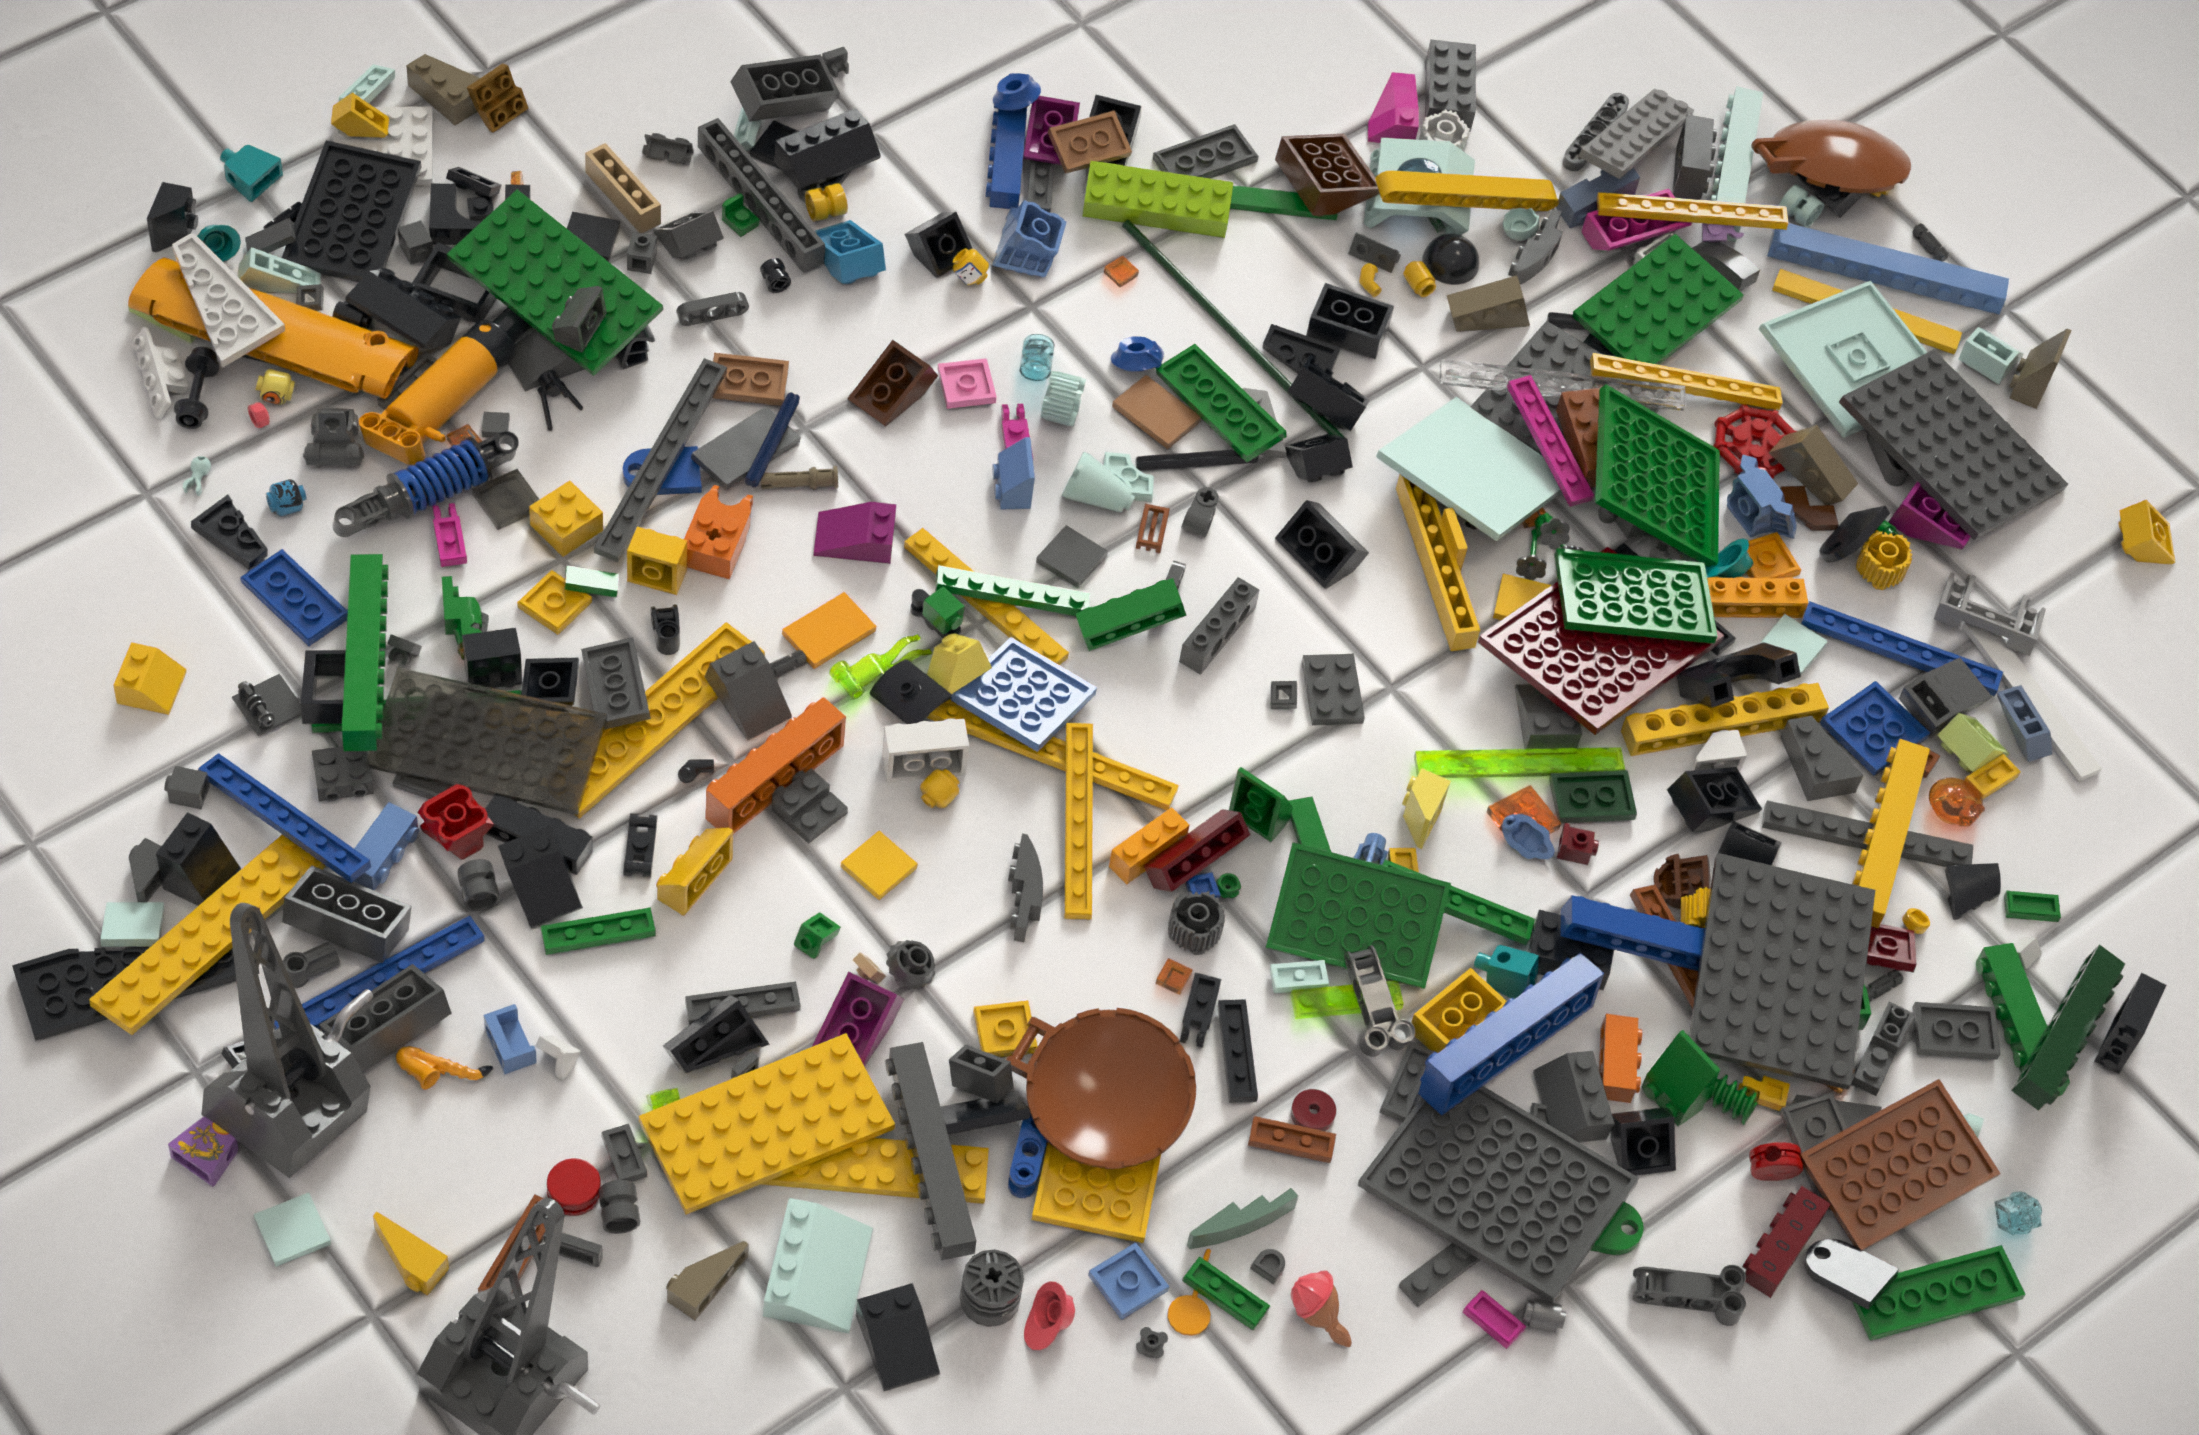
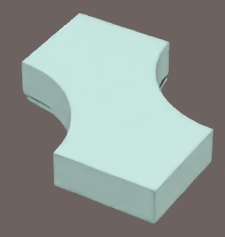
M1105 452L1104 466L1133 490L1131 495L1135 496L1134 500L1152 502L1154 476L1139 471L1133 465L1130 454Z

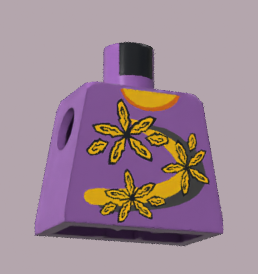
M202 1117L168 1144L172 1159L212 1187L216 1185L239 1150L237 1140L206 1117Z

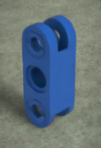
M1031 1113L1029 1119L1022 1121L1008 1180V1189L1017 1198H1027L1034 1194L1048 1142L1036 1127ZM1029 1152L1034 1154L1035 1156L1028 1157L1024 1155V1153Z

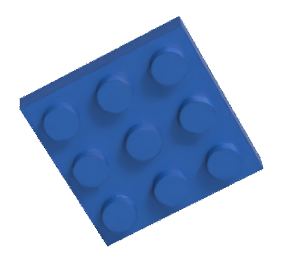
M1874 681L1829 712L1820 721V724L1873 776L1890 765L1889 762H1886L1888 752L1891 747L1896 748L1899 739L1921 744L1930 735V732L1877 681Z

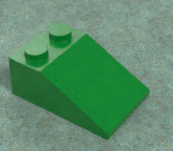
M1240 767L1237 770L1229 810L1241 812L1248 828L1269 842H1272L1289 823L1293 807L1283 794Z
M1682 1030L1646 1074L1641 1088L1650 1100H1653L1660 1108L1663 1107L1674 1116V1123L1679 1127L1703 1109L1720 1073V1068Z

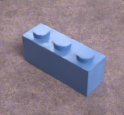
M390 802L387 803L354 848L367 857L371 863V868L354 880V882L375 891L380 883L383 884L387 880L393 864L400 862L409 842L413 843L419 834L416 815Z

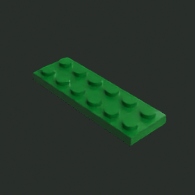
M1196 344L1191 345L1161 364L1159 368H1156V375L1247 463L1287 437L1286 430Z
M2000 1245L1899 1272L1897 1278L1869 1310L1853 1301L1852 1303L1871 1341L2022 1300L2026 1294L2003 1246Z

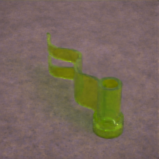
M918 634L906 636L897 641L885 654H868L852 666H849L844 660L839 661L831 667L829 674L855 700L864 694L865 689L863 687L884 674L895 664L905 659L912 662L920 656H928L933 654L930 649L912 650L892 664L904 647L921 639Z

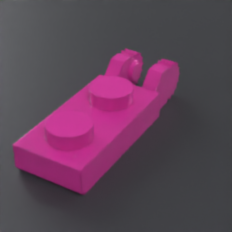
M1002 404L1001 427L1004 446L1007 449L1023 438L1030 437L1028 422L1025 419L1024 404H1017L1016 415L1018 420H1010L1008 404Z
M455 503L449 504L448 513L450 517L441 518L439 506H433V525L441 567L467 564L460 518L457 516Z

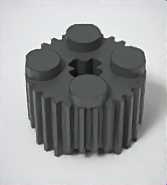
M1209 891L1206 893L1201 892V894L1189 892V895L1180 894L1179 898L1176 897L1170 913L1168 935L1171 940L1175 941V944H1179V948L1184 947L1185 951L1189 949L1194 955H1202L1210 947L1213 948L1215 944H1218L1225 923V914L1222 905L1219 904V898L1214 897L1215 894L1210 895Z

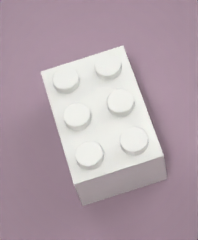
M946 719L935 722L921 721L914 724L884 726L882 760L887 783L925 779L935 769H947L954 776L966 775L969 741L964 719Z

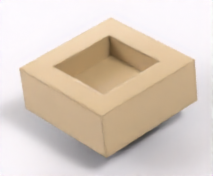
M859 952L853 959L859 966L856 971L862 978L868 981L871 979L879 984L886 977L878 966L863 953Z

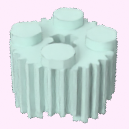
M1052 371L1040 417L1048 421L1074 427L1086 379L1060 371Z

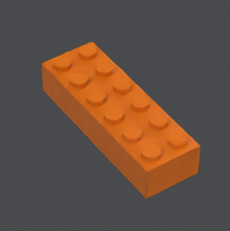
M824 697L816 703H810L797 718H791L778 733H772L758 749H752L739 764H733L720 779H714L709 783L706 788L705 819L715 828H730L733 830V834L772 804V794L779 786L786 788L792 783V778L797 772L801 770L807 772L811 768L813 770L844 746L846 716Z

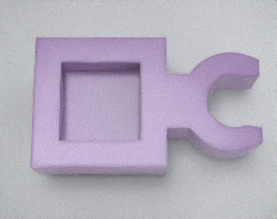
M1702 223V242H1726L1727 235L1734 239H1740L1744 236V233L1735 232L1734 226Z

